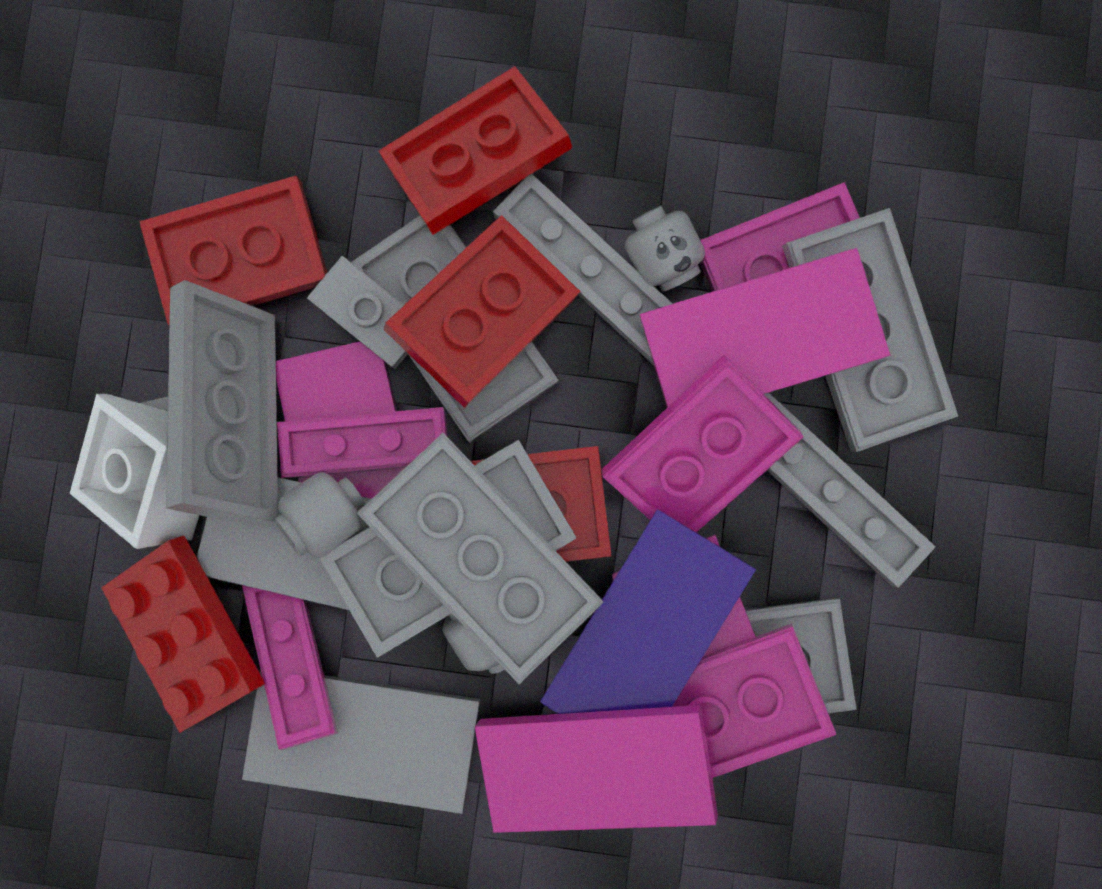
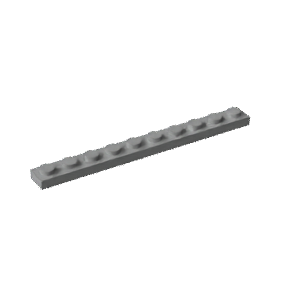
M533 174L527 176L493 211L494 218L498 219L502 215L581 291L578 296L653 364L639 315L671 305L672 303L654 286L647 284L636 269ZM770 393L764 394L800 429L804 436L767 471L892 587L899 588L933 551L935 546Z

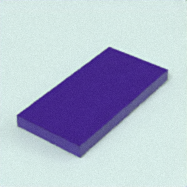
M657 509L603 597V603L592 615L540 702L558 714L672 707L755 573L756 568Z

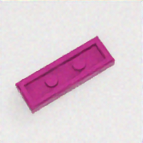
M445 408L277 422L281 478L313 476L320 472L339 474L407 467L442 433L447 436Z
M242 585L261 673L265 682L264 686L278 749L285 750L338 734L306 600Z

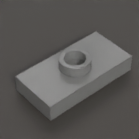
M341 256L307 299L392 368L396 369L408 353L384 331L385 322L404 305Z

